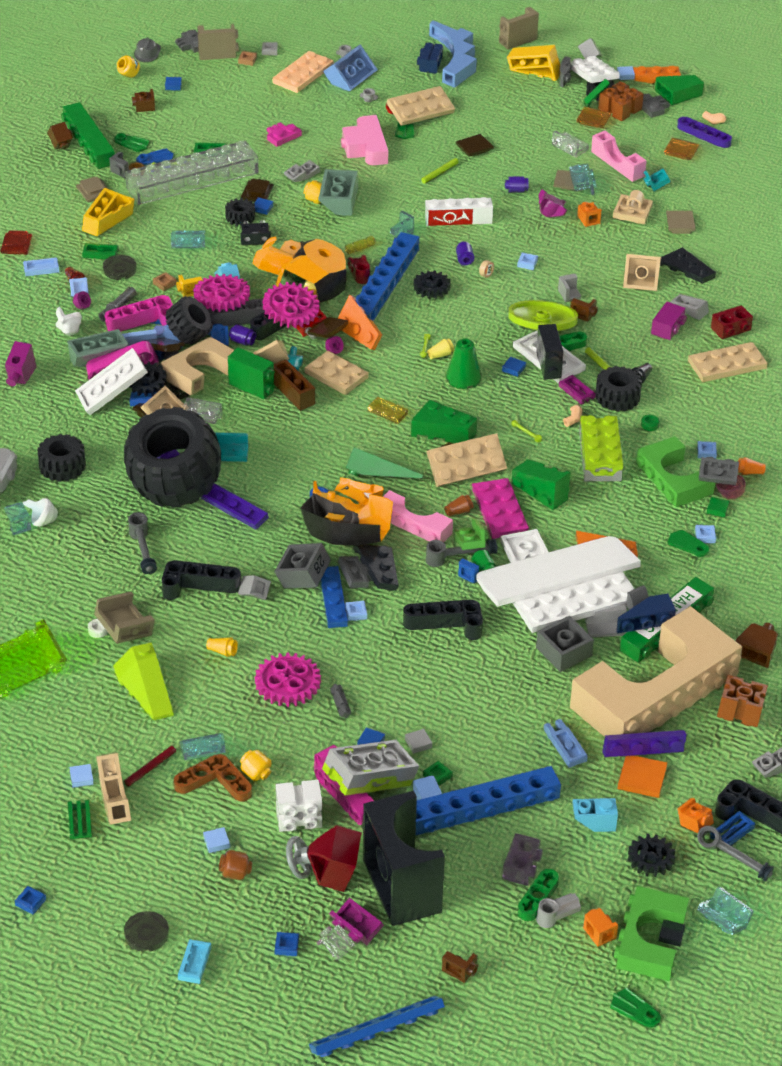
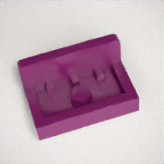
M348 898L337 913L333 910L329 913L333 919L331 923L340 931L343 929L348 931V936L357 944L361 941L367 946L384 926L381 921L351 898Z

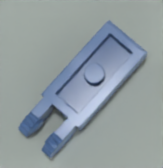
M561 719L555 722L558 731H555L550 723L544 724L545 733L568 768L587 762L588 756L569 727L567 728Z

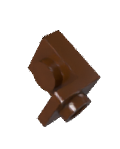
M573 298L570 307L578 313V319L587 322L592 317H595L598 311L596 299L587 303Z
M447 951L442 957V971L465 983L478 970V955L473 953L465 961L459 955H454Z

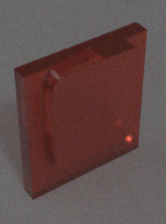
M8 231L4 236L0 250L1 254L28 255L32 234H28L27 231Z

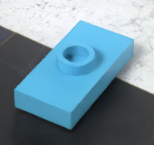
M189 939L178 973V980L197 984L201 983L211 951V943Z

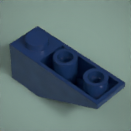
M669 594L649 596L619 616L616 628L617 634L659 627L662 623L674 617L676 609Z

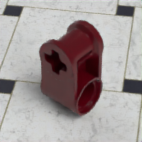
M361 255V257L353 259L349 257L347 259L348 268L355 281L359 284H367L370 276V265L366 256Z

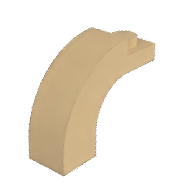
M118 753L96 756L102 798L109 824L131 821Z

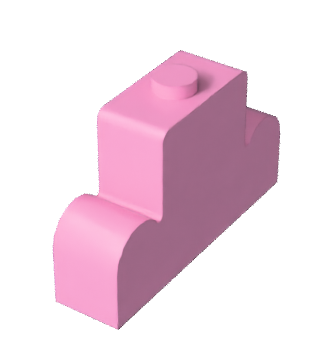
M377 115L359 117L357 119V126L342 128L341 147L345 149L347 158L365 157V162L369 165L388 164V148Z

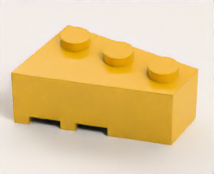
M555 45L513 48L507 56L511 71L528 75L530 73L536 74L538 77L543 78L544 76L552 78L554 81L560 76V62Z
M104 188L84 214L82 231L95 236L104 233L133 214L135 199Z

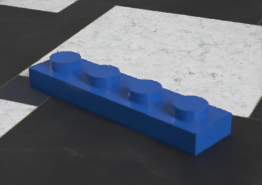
M327 567L320 582L328 628L348 627L339 567Z

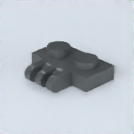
M195 29L181 33V38L176 39L175 43L182 51L191 49L196 53L198 52V32Z
M648 93L643 96L642 110L651 118L663 115L665 109L670 106L661 95L652 97Z
M358 556L339 557L338 564L349 587L368 588L370 581L373 580L368 573L369 569L366 564H362Z

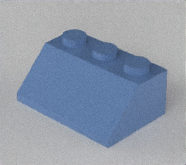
M360 44L323 72L332 85L351 91L378 69Z

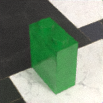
M237 347L228 356L229 385L263 400L273 393L275 389L274 363Z

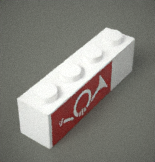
M491 198L425 200L426 226L492 224L493 205Z

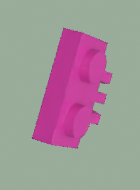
M279 122L277 125L267 128L269 133L267 134V140L276 147L302 136V130L294 124L285 126Z

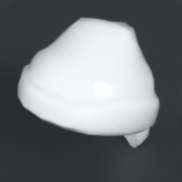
M58 307L56 311L58 317L56 327L65 335L72 336L76 334L81 324L82 316L80 312L65 315L62 309Z
M43 498L39 501L28 499L23 502V505L32 509L31 521L34 526L41 527L56 520L58 510L49 499Z

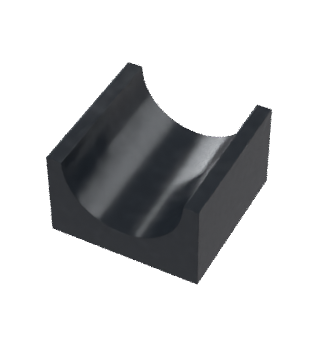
M414 791L367 802L363 806V862L391 926L442 913L445 856L442 850L423 851L415 849L417 796Z

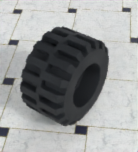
M184 296L166 311L165 318L169 326L168 328L178 340L185 342V344H196L210 333L213 328V321L206 307L190 296Z
M623 366L603 369L598 374L595 397L597 402L602 404V407L608 408L611 411L616 410L620 412V410L627 411V409H633L640 402L641 377L636 371Z
M58 434V436L53 435L50 438L44 439V442L39 444L37 449L39 469L45 478H50L52 481L57 480V482L69 481V479H75L77 476H80L82 471L85 470L84 444L77 437H71L68 434Z

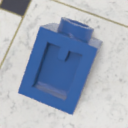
M214 324L208 335L229 347L228 326Z

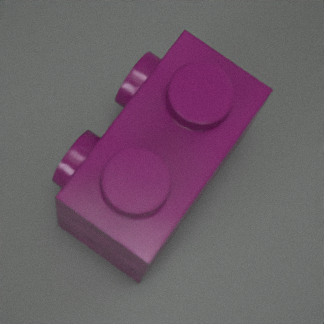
M666 301L652 320L651 334L671 340L674 334L677 335L680 326L686 322V308Z

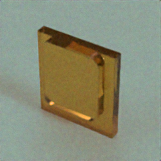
M584 107L577 118V123L604 128L611 116V112Z
M671 138L664 150V154L692 160L699 148V144Z

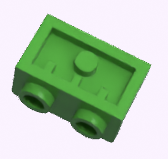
M473 518L472 529L464 527L460 528L459 531H454V539L462 550L485 548L488 533L476 518Z

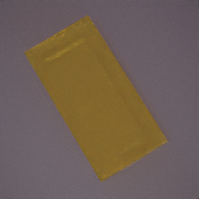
M377 397L368 405L369 412L397 424L408 415V409L380 397Z

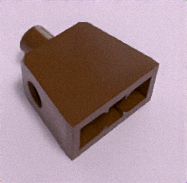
M766 622L763 626L752 623L735 640L742 646L741 658L769 668L778 638V633L774 631L775 628L771 623Z

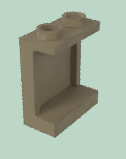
M527 7L525 8L524 15L512 19H507L504 16L501 17L499 43L506 49H511L537 40L539 13L533 8Z
M231 24L230 29L204 30L203 25L197 26L200 60L236 58L239 46L238 42H236V39H238V29H235L234 24Z
M131 591L100 598L96 602L94 615L117 644L151 636L153 632L154 618L151 615L145 617L141 615L132 603L134 594Z

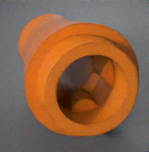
M747 457L739 458L738 473H741V475H763L765 473L766 465L764 463Z

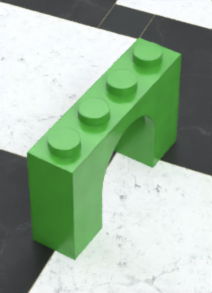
M676 436L639 448L636 463L646 473L647 477L654 482L658 490L662 491L667 500L675 507H679L713 495L715 483L699 481V472L686 476H677L664 470L667 466L684 461L685 446Z
M637 886L635 894H630L628 907H631V909L625 912L623 924H626V928H621L618 941H621V946L616 945L615 948L616 968L670 981L676 950L648 943L640 937L637 930L649 923L662 924L663 920L684 924L689 898Z

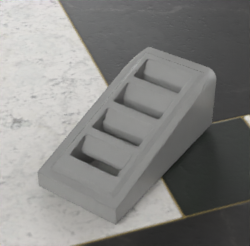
M679 294L670 302L685 307V314L698 320L702 319L709 312L707 301Z

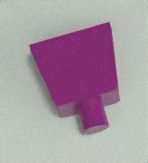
M14 342L5 363L8 376L6 383L8 385L26 384L37 366L32 344Z

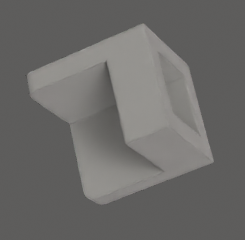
M591 38L578 46L585 59L589 56L600 57L602 55L595 41Z
M576 274L559 276L558 291L565 302L572 301L573 298L581 299V295L577 290L578 277Z
M255 575L243 576L238 594L266 600L271 581Z

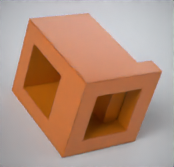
M583 202L578 205L577 216L585 227L597 225L601 222L602 210L598 209L594 202Z
M690 798L677 808L680 825L696 833L702 827L711 826L714 823L712 809L696 803L695 798Z
M601 908L592 909L585 914L583 928L597 947L617 938V922L612 923L610 916L605 915Z

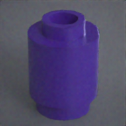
M508 176V180H505V190H508V193H524V191H528L529 181L524 176Z
M460 242L456 247L458 262L461 265H470L474 261L472 246L468 242Z
M236 324L234 327H231L229 337L233 342L252 346L256 340V332Z

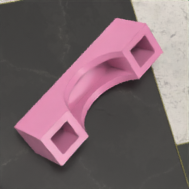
M606 131L593 135L591 152L632 182L645 177L643 172L646 170L647 160L637 153L625 157L618 149L615 137Z
M390 490L383 496L393 501L391 524L427 541L440 540L445 542L452 535L453 519L438 512L427 516L413 514L405 507V497Z

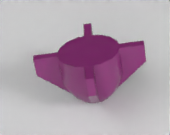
M541 189L539 193V209L541 214L549 218L566 214L567 209L563 207L566 201L560 200Z

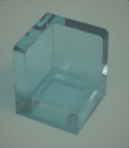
M404 211L400 212L399 223L390 228V234L398 237L400 232L414 233V217Z
M22 502L4 507L13 535L31 530L30 515Z

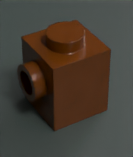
M65 122L50 126L47 132L55 150L69 147L73 138L72 132L67 128Z

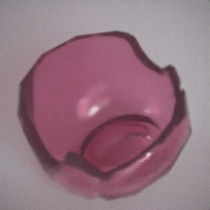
M738 475L736 485L719 483L716 486L723 498L737 499L744 493L746 481L742 476Z

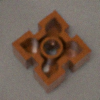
M619 81L612 88H607L600 92L598 109L607 114L612 113V117L623 121L630 117V113L635 114L642 110L644 93L635 88L629 89V85Z
M728 675L717 717L727 721H733L735 718L742 720L741 723L746 726L758 727L768 685L755 681L747 683L743 682V678Z

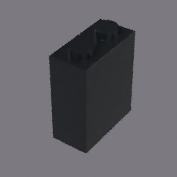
M556 324L538 325L536 353L544 380L562 378L563 347Z

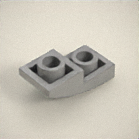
M308 160L301 166L293 165L284 172V175L293 182H300L315 176L321 171L319 166Z
M782 748L772 754L768 751L752 761L753 766L764 778L782 773Z

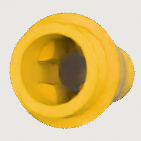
M232 637L209 638L206 647L207 650L230 657L236 655L238 642Z

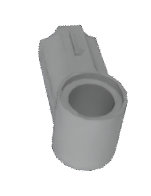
M570 893L554 900L550 898L541 900L536 917L538 925L543 928H551L556 924L557 920L579 912L581 910L579 898L575 893Z

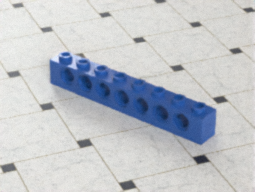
M400 232L398 237L394 238L393 244L388 248L385 257H382L379 266L375 267L373 275L369 276L367 284L362 287L360 295L356 296V302L364 309V313L370 320H375L418 253L420 236Z
M552 766L417 800L416 835L434 832L435 830L453 827L466 822H473L477 819L492 817L500 813L511 812L546 801H553L560 798L561 783Z

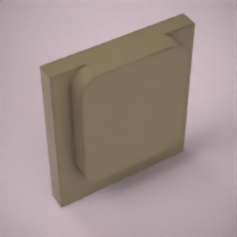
M557 170L553 187L582 191L586 173Z
M98 177L84 179L80 181V184H76V188L87 202L95 201L101 191L107 188L101 178Z
M666 211L669 231L674 234H690L691 231H695L693 211Z

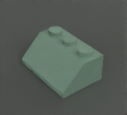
M325 169L318 199L335 215L352 216L358 190V171Z
M119 329L67 341L70 360L74 367L86 366L87 362L91 359L128 346V342Z

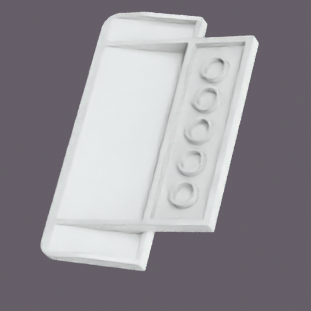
M608 536L484 570L477 574L476 579L483 591L497 607L513 603L531 633H534L569 615L576 621L594 616L595 612L618 605L627 606V592L635 588L623 571L640 567L641 561L618 538Z

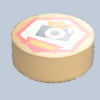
M489 260L483 261L479 268L480 275L485 278L490 277L494 270V263Z

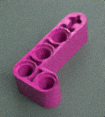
M160 295L109 310L104 315L107 330L119 329L121 332L155 322L157 319L160 320L162 326L167 325L165 315L166 311L173 305L169 296Z
M141 341L89 360L86 364L88 379L93 378L132 348L137 352L144 365L148 361L152 365L155 362L159 365L158 356L150 342Z
M332 745L314 755L315 776L319 783L358 825H362L364 803L374 800L367 793L345 796L339 789L340 785L336 781L331 780L329 775L323 771L322 767L330 748H337V746Z

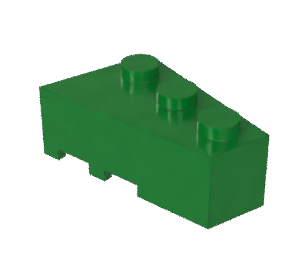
M429 400L411 420V437L423 435L428 436V439L434 440V437L445 439V442L459 443L471 440L477 434L476 417Z
M527 459L512 470V484L543 505L555 510L568 500L571 472H561L556 467L547 468L545 464Z

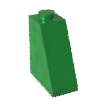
M696 75L656 77L655 91L671 105L703 96L704 82Z

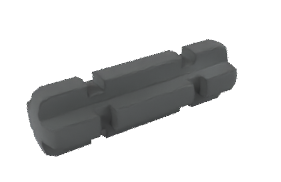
M333 684L330 691L339 716L346 719L351 715L349 704L342 686Z

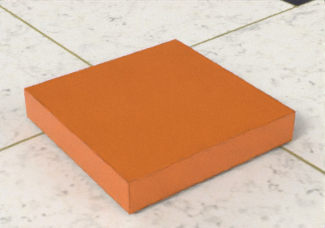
M635 755L626 756L617 789L659 798L667 769V762Z

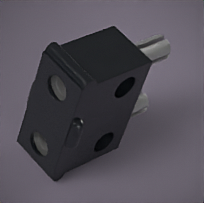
M261 220L260 223H249L247 221L246 224L244 221L241 224V245L264 244L271 237L268 223L264 220L263 223Z

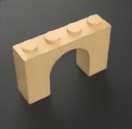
M209 337L162 361L161 365L163 370H166L167 382L187 394L193 395L204 389L205 374L192 366L208 365L228 375V356L234 350Z

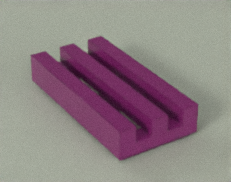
M574 375L559 381L558 386L581 405L584 404V401L588 402L590 398H595L596 393Z

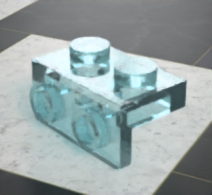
M588 163L569 167L574 191L590 188L591 195H595L594 189L597 188L596 180L594 179L593 169H589Z
M172 231L171 248H205V231Z
M223 733L179 741L184 761L226 753Z
M722 887L716 888L713 897L701 902L697 909L704 914L706 919L713 921L724 932L731 935L746 929L754 913L751 908Z

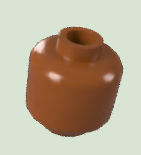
M228 850L225 854L221 855L219 872H222L224 878L243 880L246 874L251 873L252 861H249L247 853Z

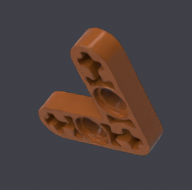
M222 754L213 755L178 773L174 777V789L180 794L189 793L217 778L237 801H247L252 796V785ZM199 771H204L207 773L205 776L196 775V773ZM228 775H234L236 777L234 780L225 779V777Z

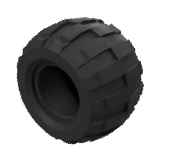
M181 407L162 408L155 410L153 413L146 414L139 419L136 425L132 426L124 445V463L128 478L134 488L144 498L154 502L155 505L161 507L171 506L174 508L197 502L202 495H207L213 489L212 486L217 482L221 470L222 453L215 432L196 412L192 410L186 411ZM185 449L176 457L170 459L158 458L168 451Z

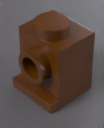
M150 89V92L134 93L135 97H132V106L136 107V112L155 111L153 89Z

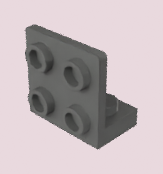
M701 457L699 481L736 485L739 462H735L732 459L720 460L714 457Z

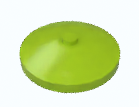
M520 301L512 304L508 311V317L512 322L538 330V325L556 324L558 331L566 330L576 326L578 321V313L573 308L551 301Z

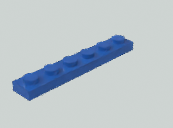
M432 996L311 1042L309 1047L311 1053L325 1057L331 1055L333 1050L339 1047L341 1049L352 1047L357 1040L362 1039L366 1041L376 1037L375 1034L383 1031L386 1033L397 1029L396 1025L414 1023L418 1020L417 1017L422 1015H435L438 1013V1009L445 1006L442 998Z

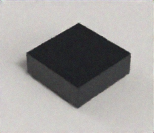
M663 920L658 942L680 947L685 924Z

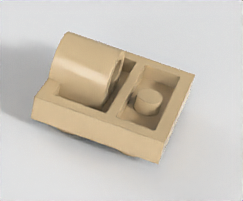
M633 190L630 196L621 194L614 209L613 218L645 224L651 211L653 200L644 199V194L639 190Z

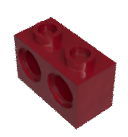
M742 305L712 314L711 329L721 339H726L750 331L753 316Z

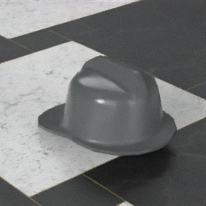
M146 37L138 41L134 56L141 62L154 61L159 55L161 46L155 43L154 40Z

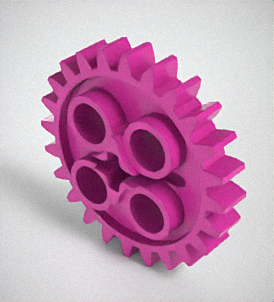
M216 274V277L210 275L209 279L203 278V281H198V284H195L193 289L194 298L201 302L206 309L212 308V311L218 309L219 312L222 309L228 312L229 308L235 310V307L241 308V304L245 305L250 297V286L247 284V281L244 282L243 278L238 279V276L232 277V274L229 276H225V274L219 276Z
M288 282L285 285L279 283V287L273 285L272 289L268 288V292H265L263 310H265V315H269L268 319L274 318V323L280 322V326L286 324L287 328L290 325L296 328L299 324L303 327L304 323L309 325L310 321L313 322L314 318L317 317L319 300H317V295H313V290L308 291V287L302 288L301 283L298 286L295 285V282L292 285H289Z
M289 652L286 653V656H282L279 653L278 658L271 655V661L264 659V664H259V669L256 670L255 676L256 690H259L260 696L264 695V700L271 699V704L277 701L278 706L286 703L287 707L290 706V703L297 706L298 701L305 704V698L312 700V694L317 695V689H320L321 683L320 669H317L316 663L312 664L311 658L305 661V655L298 658L297 653L290 656Z

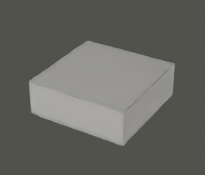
M277 42L262 43V55H277Z
M425 729L405 734V741L413 754L432 748V741Z

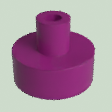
M85 291L76 293L73 297V304L80 310L88 308L91 305L90 295Z
M333 336L326 340L325 347L327 351L338 354L342 352L344 343L340 337Z

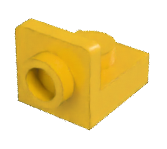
M178 275L179 282H176L177 290L182 293L183 297L194 296L193 289L195 284H198V281H203L200 276L184 280L182 275Z

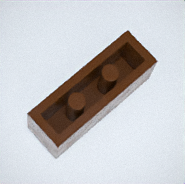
M287 359L275 363L274 385L300 411L315 405V387Z

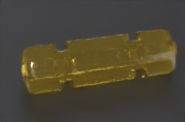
M373 236L366 237V240L364 238L352 244L345 245V252L352 254L366 249L368 246H374L376 240Z

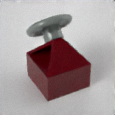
M336 825L318 837L309 846L306 845L302 838L292 836L286 845V858L290 870L297 878L305 879L309 876L312 866L318 885L344 892L356 868L362 832ZM293 845L295 848L294 858L292 853ZM297 864H300L303 867V873H301L297 869Z

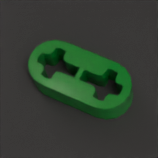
M581 331L559 336L562 346L568 351L583 348L587 345L588 336Z

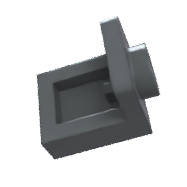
M119 151L109 158L110 172L127 178L129 176V163L123 160V153Z

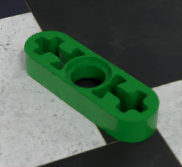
M544 869L540 872L518 904V916L524 921L536 919L540 901L550 898L558 887L559 875L555 870ZM534 892H541L544 894V897L536 898L532 894ZM530 903L532 904V910H528Z

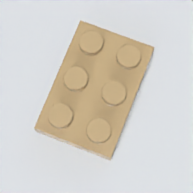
M326 351L305 367L306 374L344 395H347L368 379L367 371L330 351Z

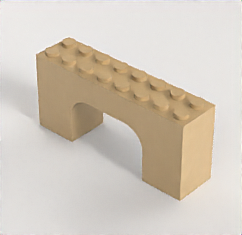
M690 606L661 625L658 653L674 666L650 681L636 683L626 680L602 661L573 679L570 708L604 737L605 735L650 732L656 727H661L670 718L676 717L684 709L690 708L696 701L705 698L713 690L722 687L726 683L728 675L736 677L739 673L742 646Z

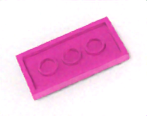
M508 478L472 483L473 494L491 539L529 531Z

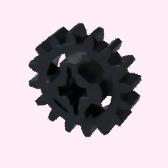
M427 270V273L421 272V275H416L413 284L414 291H416L417 295L421 294L422 298L428 296V299H437V296L443 297V294H448V291H450V279L447 278L448 275H442V272L436 273V270L433 272Z
M148 361L144 365L148 373L129 386L133 393L137 391L138 396L144 393L145 397L149 393L154 396V392L160 391V388H163L165 383H167L166 370H163V366H158L157 362L152 365Z
M646 834V838L638 836V841L632 840V844L628 849V861L631 862V868L637 867V873L644 871L647 877L650 873L657 877L658 872L665 875L666 870L671 871L672 865L675 863V849H672V843L666 844V838L664 837L660 840L657 834H655L654 838H651L649 834Z

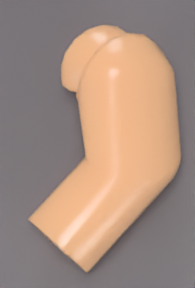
M705 111L702 115L704 119L712 124L724 123L726 121V116L723 113L711 114Z
M579 405L572 406L570 408L571 416L563 419L566 427L580 422L583 410Z

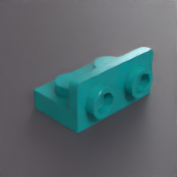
M215 433L222 453L221 461L247 462L249 447L247 433Z

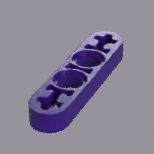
M680 117L678 119L677 128L721 148L731 146V135L689 117Z

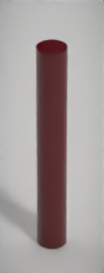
M171 745L124 780L125 785L130 787L176 753L174 746Z

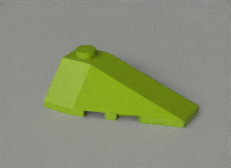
M152 642L131 647L113 665L118 682L121 686H125L128 689L129 694L139 701L140 706L153 720L174 716Z

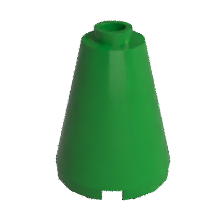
M463 338L456 343L446 372V379L455 388L467 389V386L471 385L476 387L480 383L482 375L473 341Z

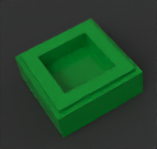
M711 497L706 514L725 518L730 501Z
M438 760L423 771V776H434L438 786H441L453 777V772Z

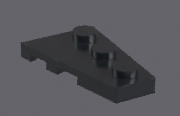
M683 247L662 256L660 259V266L667 265L670 267V270L674 272L677 270L685 273L686 277L702 284L716 277L714 270Z
M368 544L353 546L355 553H359L362 564H366L369 569L368 573L377 588L397 591L399 584L392 548Z

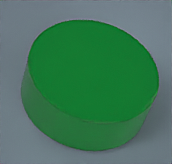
M651 414L645 415L641 419V427L646 431H655L659 428V418Z

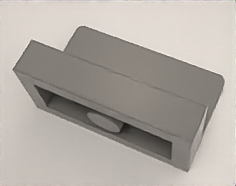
M618 605L595 612L594 616L585 618L588 634L591 637L623 636L627 633L617 634L616 632L618 617L627 612L626 605Z

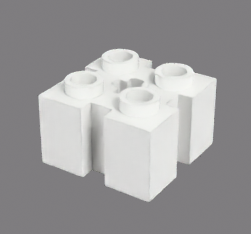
M319 780L301 781V785L293 786V782L276 784V814L279 832L293 831L298 826H304L305 829L322 827V797Z

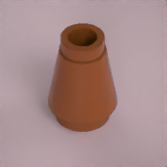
M468 494L465 496L461 495L447 506H444L448 517L470 512L474 508Z

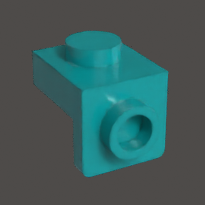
M664 168L650 176L646 170L643 172L646 176L643 179L647 187L651 186L653 191L671 182Z

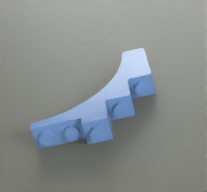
M434 20L430 22L429 36L444 44L453 56L450 63L443 69L442 83L455 88L476 72L477 59L474 58L473 33L462 28L455 30Z

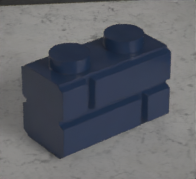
M426 42L424 48H421L420 56L417 58L420 72L429 71V73L434 74L438 72L443 57L442 44L434 45L433 43Z

